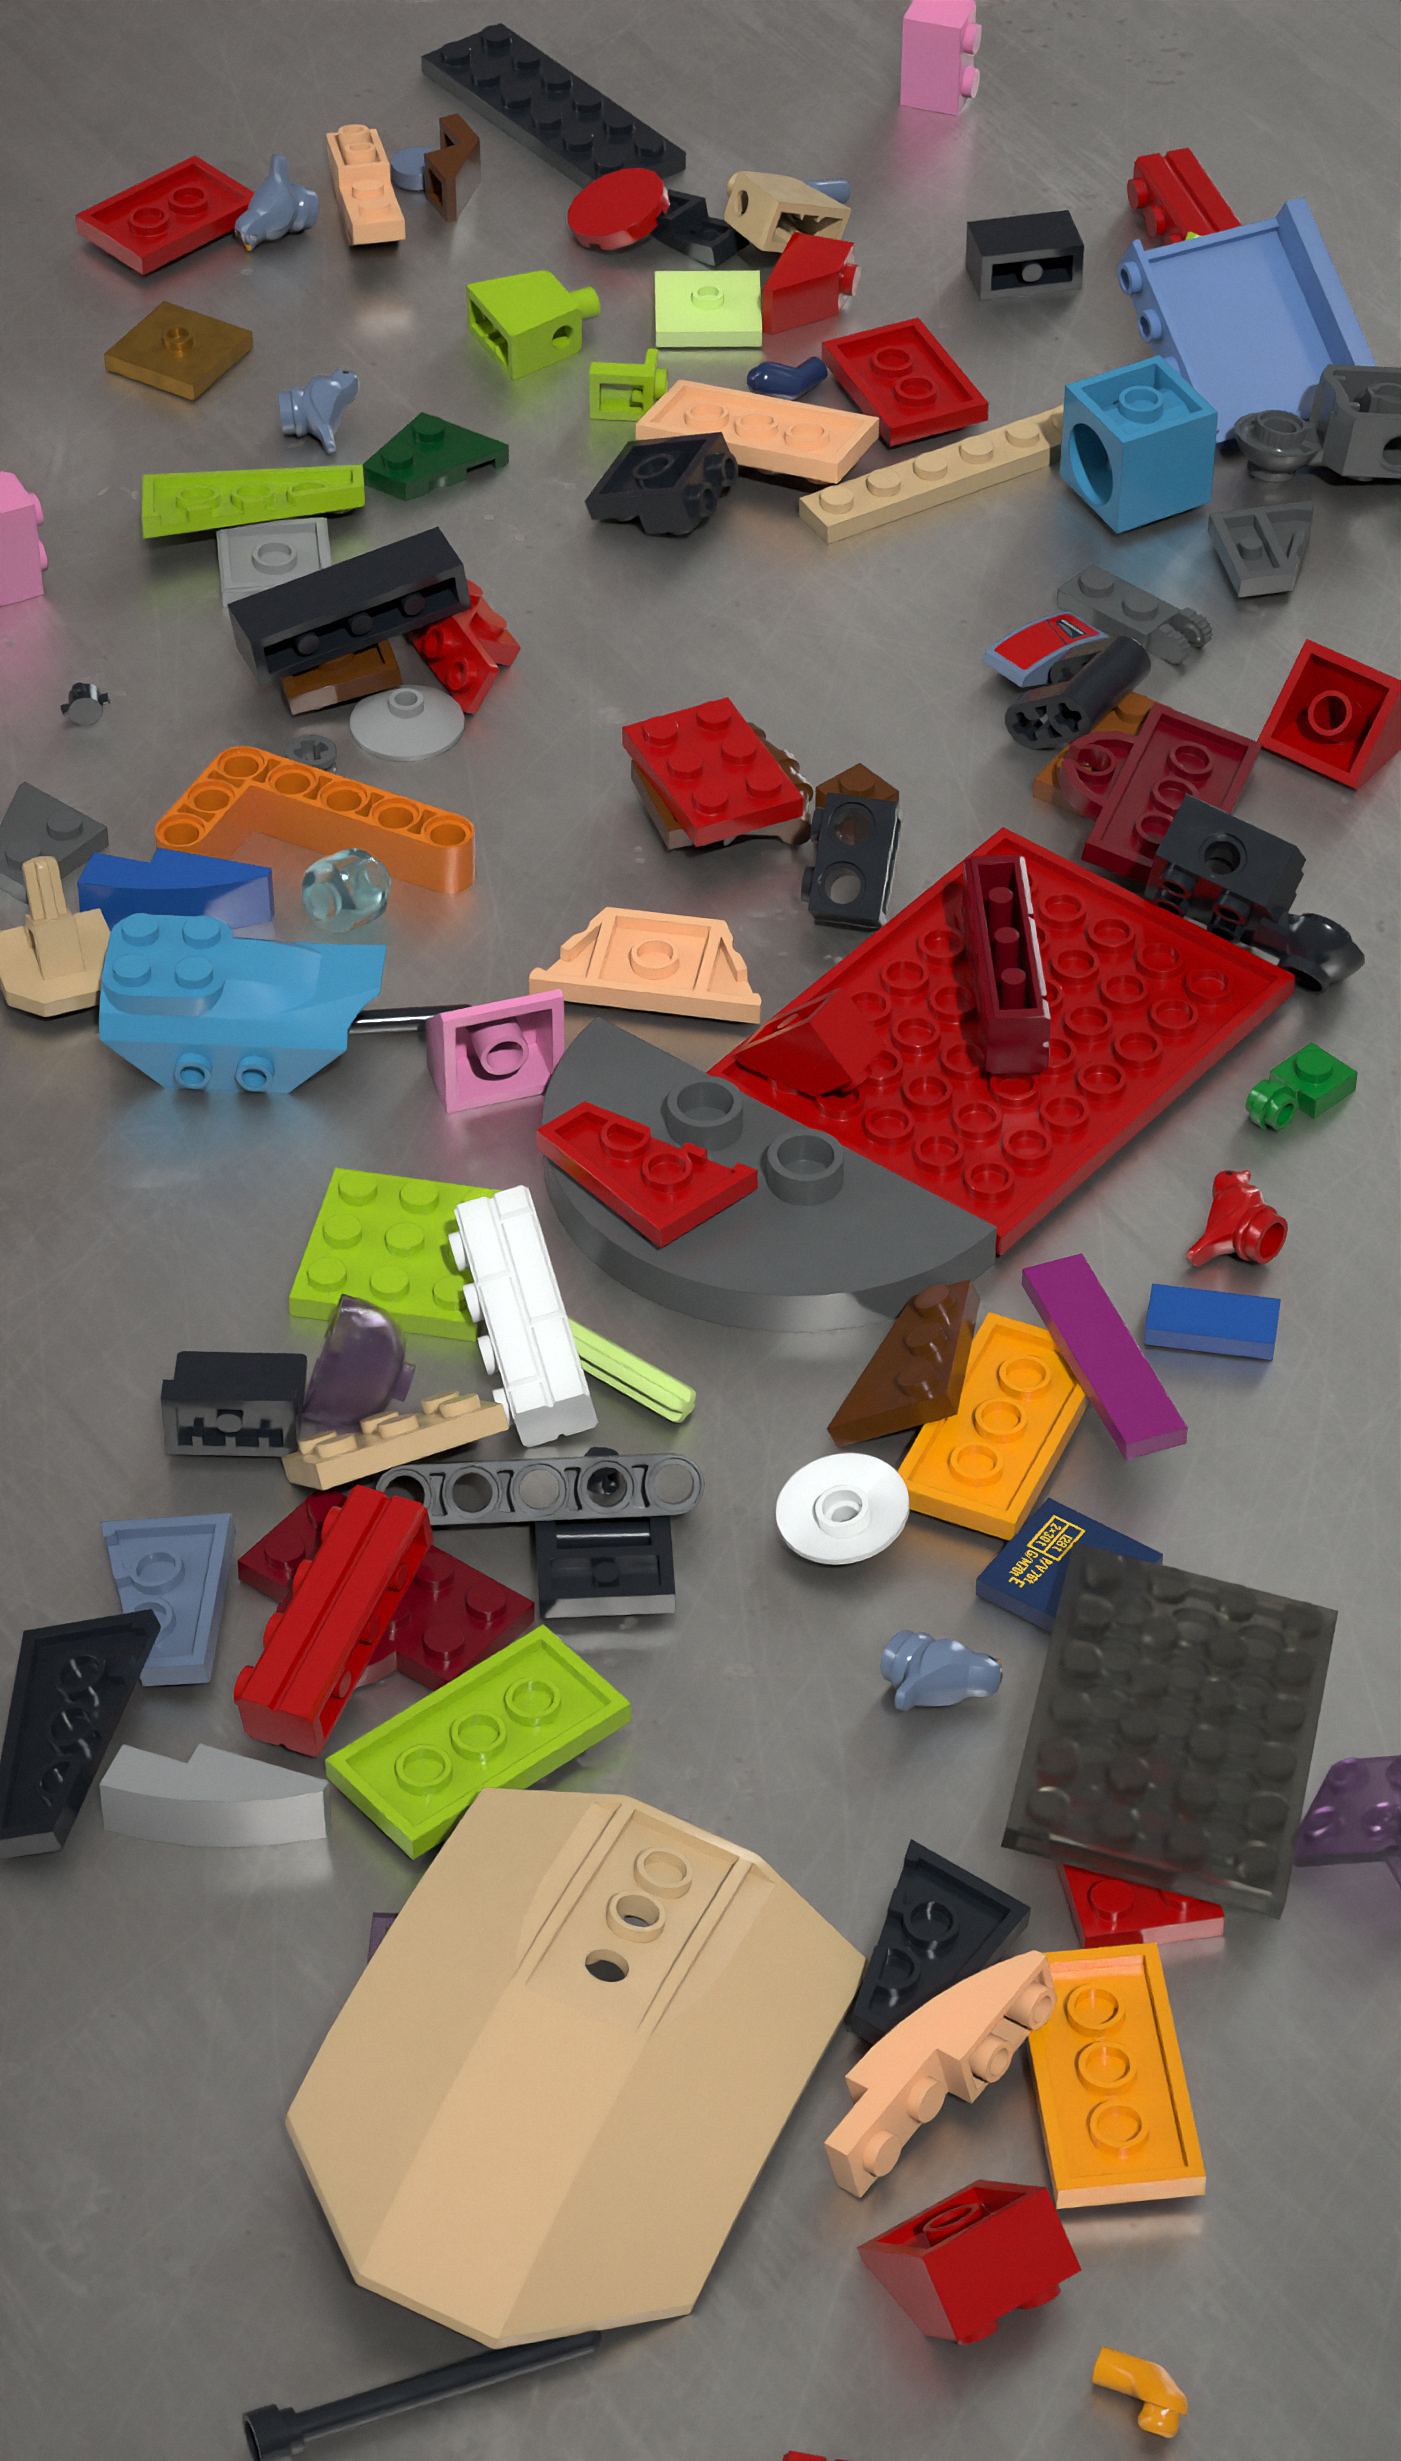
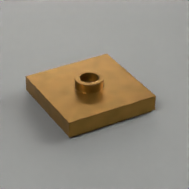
M163 301L104 353L105 369L194 401L253 348L252 331Z

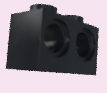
M827 792L825 808H815L811 825V843L818 844L815 867L806 866L801 886V901L809 902L808 911L815 919L873 928H881L886 924L904 818V811L898 802ZM854 817L868 819L870 821V832L864 841L855 845H849L841 841V828L847 820ZM847 875L859 878L861 889L853 901L846 904L832 901L831 888L837 879Z

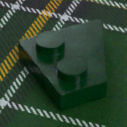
M421 412L362 464L364 485L401 500L409 501L429 494L435 488L448 487L467 480V468L484 462H489L495 469L505 467L509 463V445L442 420L437 416Z

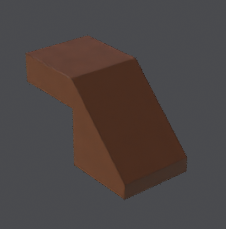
M458 113L439 118L440 149L424 154L425 196L447 223L457 221L481 183L480 138Z

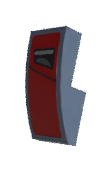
M1070 611L1059 612L1029 622L1007 634L985 650L982 662L1020 687L1052 683L1050 679L1052 666L1070 648L1107 639L1109 636Z

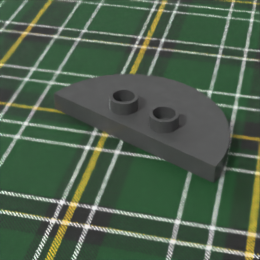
M599 1016L578 1034L562 1055L551 1076L545 1094L542 1126L586 1101L649 1126L651 1137L678 1148L689 1142L708 1151V1160L731 1169L739 1162L758 1170V1189L660 1248L543 1154L544 1178L549 1199L559 1221L573 1242L594 1264L611 1278L636 1294L665 1308L693 1318L757 1331L789 1333L834 1331L867 1326L898 1318L910 1298L918 1295L926 1288L937 1284L948 1286L969 1279L974 1282L995 1265L996 1226L846 1148L830 1134L811 1129L742 1093L733 1083L720 1077L710 1076Z

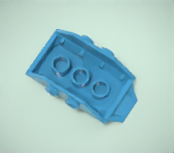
M132 914L114 925L110 933L101 979L99 1040L164 1088L288 1094L347 1051L351 1023L371 1000L380 995L387 945L323 944L233 937L231 928L225 922L210 916Z

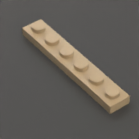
M1064 404L799 498V517L828 545L1061 462Z

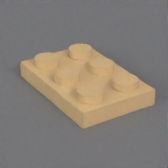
M452 1390L421 1400L423 1411L399 1416L398 1410H390L366 1417L359 1421L362 1431L338 1436L336 1430H329L298 1440L300 1451L281 1457L288 1482L325 1490L508 1430L510 1428L503 1404L479 1400L478 1393L460 1396L459 1390Z

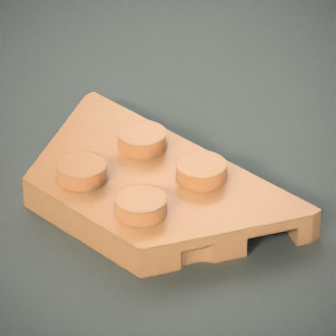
M606 907L589 921V926L585 931L574 934L560 947V959L547 970L536 967L530 972L529 995L561 989L564 1001L754 1024H760L762 1018V999L759 993L753 994L747 981V967L741 954L734 950V938L725 920Z

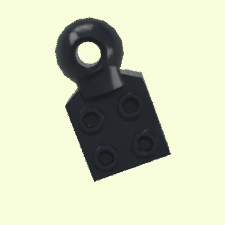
M1186 793L1155 853L1144 896L1152 899L1154 906L1162 907L1181 918L1187 916L1206 925L1207 931L1233 944L1242 942L1280 959L1277 966L1295 975L1294 987L1309 993L1322 994L1326 991L1329 983L1339 982L1350 977L1365 964L1363 952L1352 941L1349 932L1340 924L1314 913H1303V915L1288 913L1297 896L1295 892L1304 876L1302 868L1306 861V858L1296 845Z

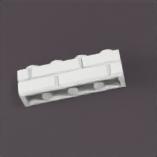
M520 1185L497 1192L491 1199L484 1196L458 1204L454 1212L460 1231L448 1234L458 1270L463 1271L471 1268L474 1282L463 1285V1290L473 1322L486 1321L489 1334L477 1339L488 1375L501 1373L504 1387L492 1390L495 1402L503 1404L509 1427L516 1425L522 1445L528 1448L556 1440L560 1434L569 1436L595 1428L599 1422L529 1188Z

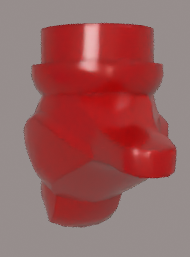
M1225 1170L1215 1176L1212 1186L1213 1202L1205 1233L1186 1253V1259L1191 1265L1199 1267L1218 1255L1236 1253L1246 1261L1255 1260L1258 1263L1266 1264L1273 1260L1282 1249L1288 1232L1287 1221L1278 1215L1276 1209L1266 1205L1260 1191L1254 1185H1250L1252 1176L1250 1171L1236 1172Z

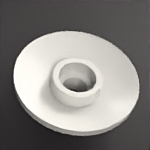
M860 1453L833 1454L810 1462L790 1477L782 1488L776 1503V1521L785 1543L800 1556L823 1564H850L878 1554L899 1536L905 1527L909 1515V1495L900 1474L883 1460Z

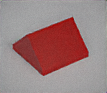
M1306 639L1257 742L1262 743V747L1358 790L1401 750V680Z

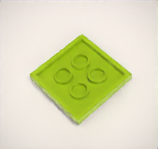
M335 1167L289 1295L290 1316L478 1343L477 1338L481 1335L485 1320L473 1322L463 1290V1285L474 1282L471 1268L463 1271L458 1270L448 1234L460 1231L454 1212L458 1204L484 1196L491 1199L495 1193L503 1190Z

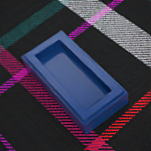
M1152 1284L1145 1325L1144 1344L1273 1360L1281 1299Z

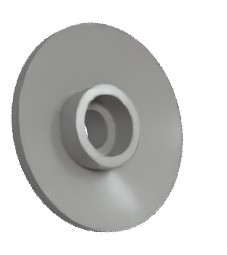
M399 685L367 695L354 707L350 716V733L354 742L368 754L393 762H417L437 757L457 744L465 728L463 710L455 699L440 690L421 685Z

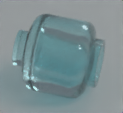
M359 848L342 849L315 861L306 869L302 880L303 906L307 914L322 929L333 934L348 933L375 921L386 911L390 899L391 880L383 863L367 851Z

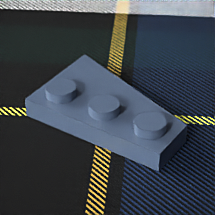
M231 1513L100 1521L123 1614L152 1609L161 1625L160 1632L140 1674L143 1687L210 1683L236 1536Z

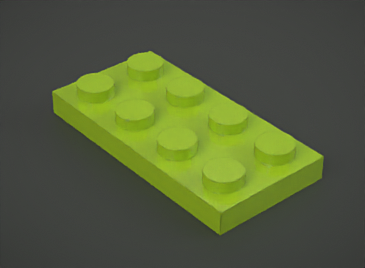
M542 1624L326 1758V1777L414 1860L450 1837L483 1788L526 1789L630 1723L631 1703Z

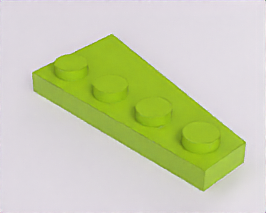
M363 465L143 475V539L324 512L340 514L349 512L353 508L365 507Z

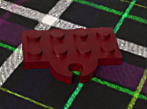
M1155 702L1138 736L1117 731L1092 732L1075 739L1070 744L1066 758L1063 757L1058 774V783L1067 802L1078 813L1095 822L1085 843L1081 860L1147 885L1155 853L1186 793L1232 815L1258 760L1263 744ZM1082 766L1094 767L1099 771H1090Z
M332 1488L325 1490L317 1489L237 1560L238 1579L278 1601L280 1604L277 1607V1611L284 1613L293 1598V1580L299 1564L305 1558L314 1559L322 1545L321 1532L327 1513L333 1506L342 1508L347 1497ZM431 1545L356 1688L376 1683L397 1670L430 1690L436 1691L509 1646L535 1621V1602Z

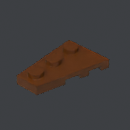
M971 1279L948 1286L945 1284L933 1285L910 1298L827 1427L837 1448L957 1415L981 1301Z

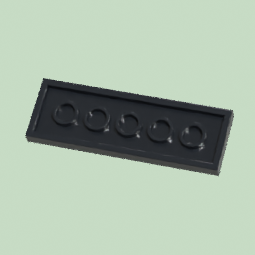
M502 23L487 26L478 33L456 42H449L443 45L442 48L421 56L423 75L583 189L602 176L622 169L644 168L656 172L662 180L686 169V152Z

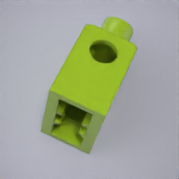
M545 270L466 285L467 329L512 381L577 354L582 348V321L599 317L601 311L599 298L591 286L568 292L550 271Z

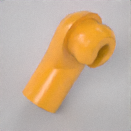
M1106 2346L1102 2347L1094 2367L1092 2383L1145 2401L1143 2409L1138 2416L1140 2429L1169 2439L1174 2437L1179 2430L1181 2414L1187 2416L1188 2399L1168 2372L1156 2363Z

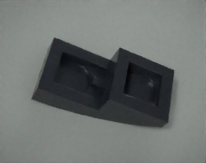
M667 189L670 207L666 215L661 211L660 215L656 218L658 225L650 233L672 249L712 266H717L750 244L748 239L725 220L709 217L704 197Z

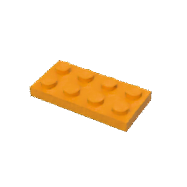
M988 1312L972 1340L957 1415L925 1423L897 1471L907 1487L911 1510L1008 1541L1019 1532L1090 1403L1088 1396L1047 1329Z
M1157 1942L1042 1953L1047 1956L1058 2000L1045 2025L1038 2030H1032L1025 2039L1056 2209L1205 2195L1206 2174Z

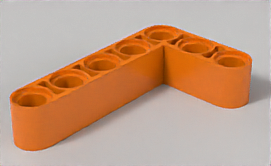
M234 746L218 754L158 821L154 828L156 850L163 848L228 860L253 831H257L436 892L457 893L469 888L476 879L474 825L469 819L249 746Z

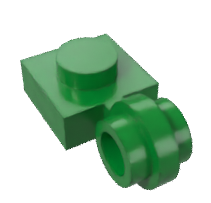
M1311 1042L1270 1070L1269 1080L1260 1081L1250 1091L1245 1108L1250 1113L1252 1122L1262 1129L1268 1126L1275 1130L1285 1128L1294 1118L1297 1109L1316 1119L1356 1091L1358 1072Z

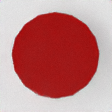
M630 168L612 172L587 185L574 198L568 209V224L574 237L582 246L590 248V244H599L601 250H615L637 242L654 230L658 225L656 218L660 215L661 211L666 215L670 207L669 193L663 180L654 171L644 168Z

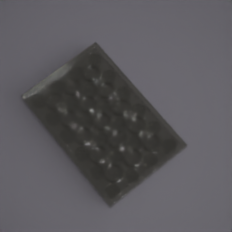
M1073 1542L1001 1847L1280 1920L1287 1899L1338 1610Z

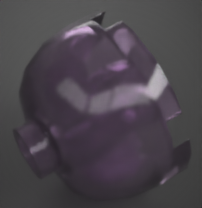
M341 1294L324 1336L326 1341L320 1358H317L304 1400L302 1416L329 1426L353 1428L360 1427V1420L385 1412L392 1399L404 1402L413 1380L416 1365L405 1361L407 1339L400 1323L387 1310L370 1301Z

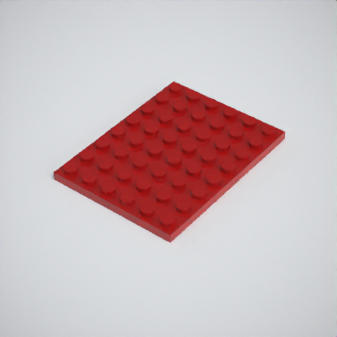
M1002 827L773 1016L776 1017L843 987L886 1045L869 1063L873 1072L863 1083L846 1093H843L839 1087L816 1097L801 1092L749 1069L738 1062L734 1054L752 1035L706 1073L733 1083L742 1093L811 1129L830 1134L846 1148L996 1226V1253L1002 1256L1294 994L1295 975L1162 907L1154 906L1152 902ZM1019 854V856L1025 858L1047 1002L1051 1017L1050 1041H1048V1069L1035 1073L992 1074L987 1072L985 1068L962 912L964 860L970 858V856Z

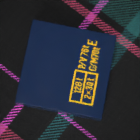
M1048 1498L976 1578L975 1595L1091 1652L1161 1572L1163 1554Z

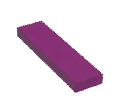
M1080 1253L1022 1269V1287L1124 1459L1129 1460L1186 1444L1188 1432L1186 1423L1084 1255Z

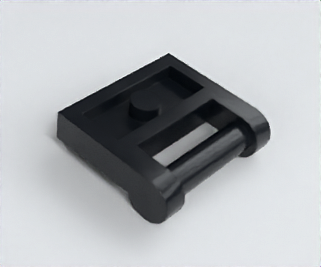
M670 1515L649 1516V1521L556 1525L555 1520L535 1521L540 1618L676 1613Z

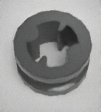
M306 735L295 738L286 745L285 758L333 774L337 773L335 762L337 749L331 740L323 736Z

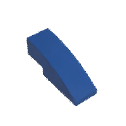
M163 848L156 850L151 862L93 852L77 881L80 912L100 908L110 932L119 921L136 913L210 916L225 922L231 929L270 922L275 914L272 868Z

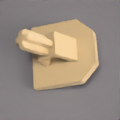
M53 856L31 858L22 865L31 914L24 915V926L0 931V988L7 1005L43 1017L100 1005L102 971L110 937V930L100 908L72 914L66 907L56 858Z

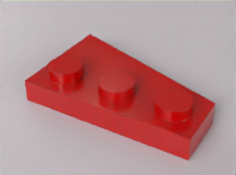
M586 1101L536 1130V1143L539 1151L660 1248L758 1189V1170L739 1162L731 1169L708 1160V1151L689 1142L678 1148L651 1137L649 1126Z

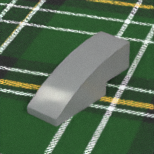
M201 1743L196 1747L188 1763L123 1744L99 1784L104 1830L147 1841L192 1847L242 1848L282 1845L327 1837L332 1828L329 1781Z

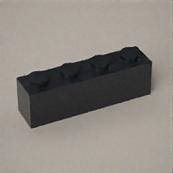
M439 527L227 604L237 649L260 686L472 608L464 565Z

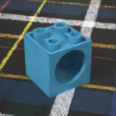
M1160 355L1065 385L1060 476L1117 534L1210 503L1218 411Z

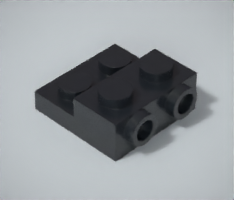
M722 432L628 441L584 502L592 520L615 518L618 521H626L639 516L646 534L670 532L672 535H681L694 530L699 525L702 517L712 516L715 513L717 497L721 494L723 487L732 486L737 481L738 464L735 456L730 453Z

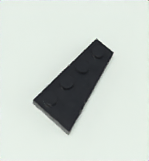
M152 1609L23 1631L0 1760V1859L63 1849L160 1632L161 1625Z

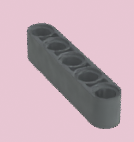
M651 1453L406 1463L392 1467L384 1472L375 1490L386 1493V1487L394 1478L403 1475L412 1476L424 1488L425 1498L422 1504L428 1510L430 1524L446 1525L678 1515L686 1513L697 1506L704 1493L705 1481L698 1465L683 1454ZM673 1464L685 1467L692 1478V1488L688 1496L682 1501L675 1503L665 1502L660 1499L656 1494L654 1486L655 1477L659 1471L665 1466ZM604 1467L615 1468L621 1472L626 1484L625 1493L621 1499L615 1504L607 1506L599 1505L592 1501L587 1490L588 1480L592 1473ZM536 1470H544L553 1474L559 1485L558 1496L555 1501L543 1508L529 1506L520 1495L522 1480L527 1474ZM464 1474H481L491 1484V1499L480 1510H465L458 1506L453 1498V1485Z

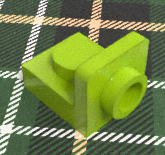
M647 348L645 364L591 362L589 370V419L639 421L668 391V369L658 368V349Z

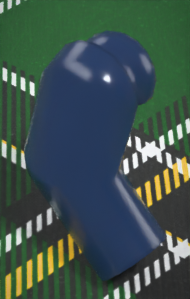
M813 356L796 368L775 362H763L748 372L747 385L754 394L795 401L824 381L828 376V370L820 358Z

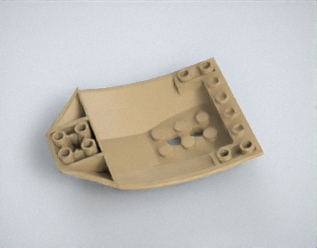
M483 1788L419 1881L362 1973L320 2047L286 2114L284 2124L356 2284L490 2348L499 2349L577 2335L591 2330L599 2331L688 2315L692 2313L694 2304L790 2115L857 1997L869 1961L758 1854L633 1797L618 1794ZM635 1917L648 1923L650 1926H633L623 1919ZM599 1960L610 1961L622 1969L625 1978L617 1982H605L592 1976L587 1970L586 1965L594 1964Z

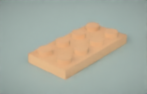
M679 379L635 424L636 440L722 432L729 451L735 456L737 464L755 467L757 471L764 474L785 473L805 477L814 484L825 485L831 483L838 484L878 439L879 418Z

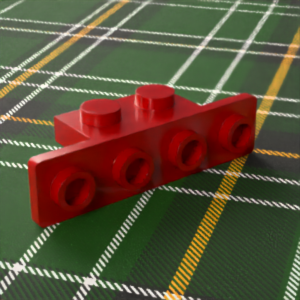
M466 579L472 608L411 630L405 634L451 696L461 706L463 712L476 714L498 675L499 668L496 663L512 666L521 647L507 630V622L495 613L484 600L482 589Z

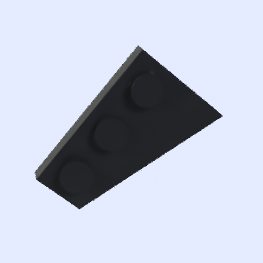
M911 1839L897 1887L894 1888L887 1909V1917L878 1944L874 1947L852 2013L850 2031L875 2045L901 2021L934 1997L962 1980L997 1964L1028 1926L1031 1907Z

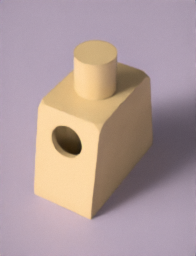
M739 171L730 178L727 184L726 191L729 200L724 212V219L760 250L783 253L794 232L842 240L852 210L796 178L785 175ZM791 214L802 220V222H796Z

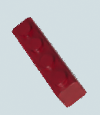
M1019 854L970 856V858L964 860L962 912L985 1068L987 1072L992 1074L1042 1072L1048 1069V1041H1050L1051 1017L1047 1002V992L1025 858L1019 856Z

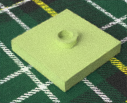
M655 271L656 347H762L760 271Z

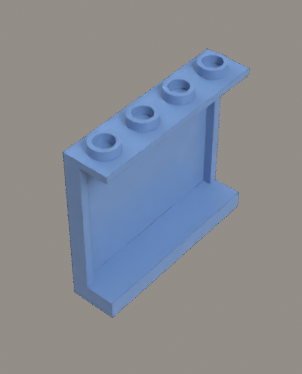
M1305 197L1286 201L1275 218L1144 251L1140 239L1133 240L1117 265L1119 285L1125 295H1130L1138 315L1137 325L1142 339L1146 343H1150L1155 356L1160 355L1218 411L1215 450L1237 445L1235 423L1240 417L1250 413H1259L1272 409L1298 415L1304 421H1309L1321 373L1328 364L1377 367Z

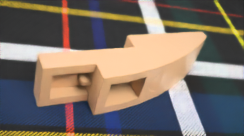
M353 124L343 126L335 133H325L334 189L349 246L405 240V219L391 185L389 161L376 128L368 129L367 126Z
M1032 1950L999 1962L962 1980L928 2001L901 2021L850 2070L845 2078L854 2107L823 2142L837 2186L861 2198L878 2177L885 2176L891 2171L899 2158L902 2147L921 2124L930 2122L938 2114L948 2092L972 2104L990 2082H996L1004 2075L1014 2052L1032 2030H1038L1045 2025L1058 2000L1046 1955Z

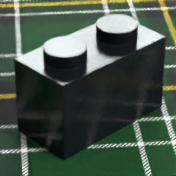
M1069 210L967 222L965 266L980 301L1082 289L1084 243Z

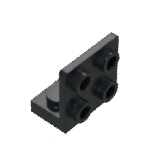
M179 1352L176 1358L174 1380L163 1379L160 1398L165 1453L282 1457L298 1452L308 1370L307 1356L295 1353Z

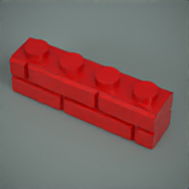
M1189 148L1167 151L1163 157L1160 153L1138 156L1136 161H1134L1133 179H1129L1127 183V195L1130 206L1133 210L1140 209L1142 211L1149 235L1152 238L1159 237L1164 246L1185 241L1188 232L1205 236L1242 226Z
M358 1484L352 1488L342 1508L333 1506L327 1513L321 1532V1547L313 1560L305 1558L299 1564L293 1580V1598L284 1613L276 1611L270 1617L263 1637L264 1651L255 1667L246 1665L241 1670L233 1693V1700L235 1705L238 1706L244 1732L249 1737L277 1746L282 1743L287 1749L317 1757L322 1752L434 1542L428 1510L422 1503L396 1495L389 1498L385 1492Z

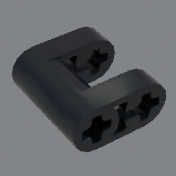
M1115 636L1070 648L1054 663L1050 670V679L1053 685L1032 689L1023 693L1008 708L1005 713V725L1008 732L1019 744L1030 749H1040L1073 742L1079 737L1090 734L1148 676L1151 670L1149 655L1141 644L1127 636ZM1047 714L1048 720L1043 724L1040 718Z

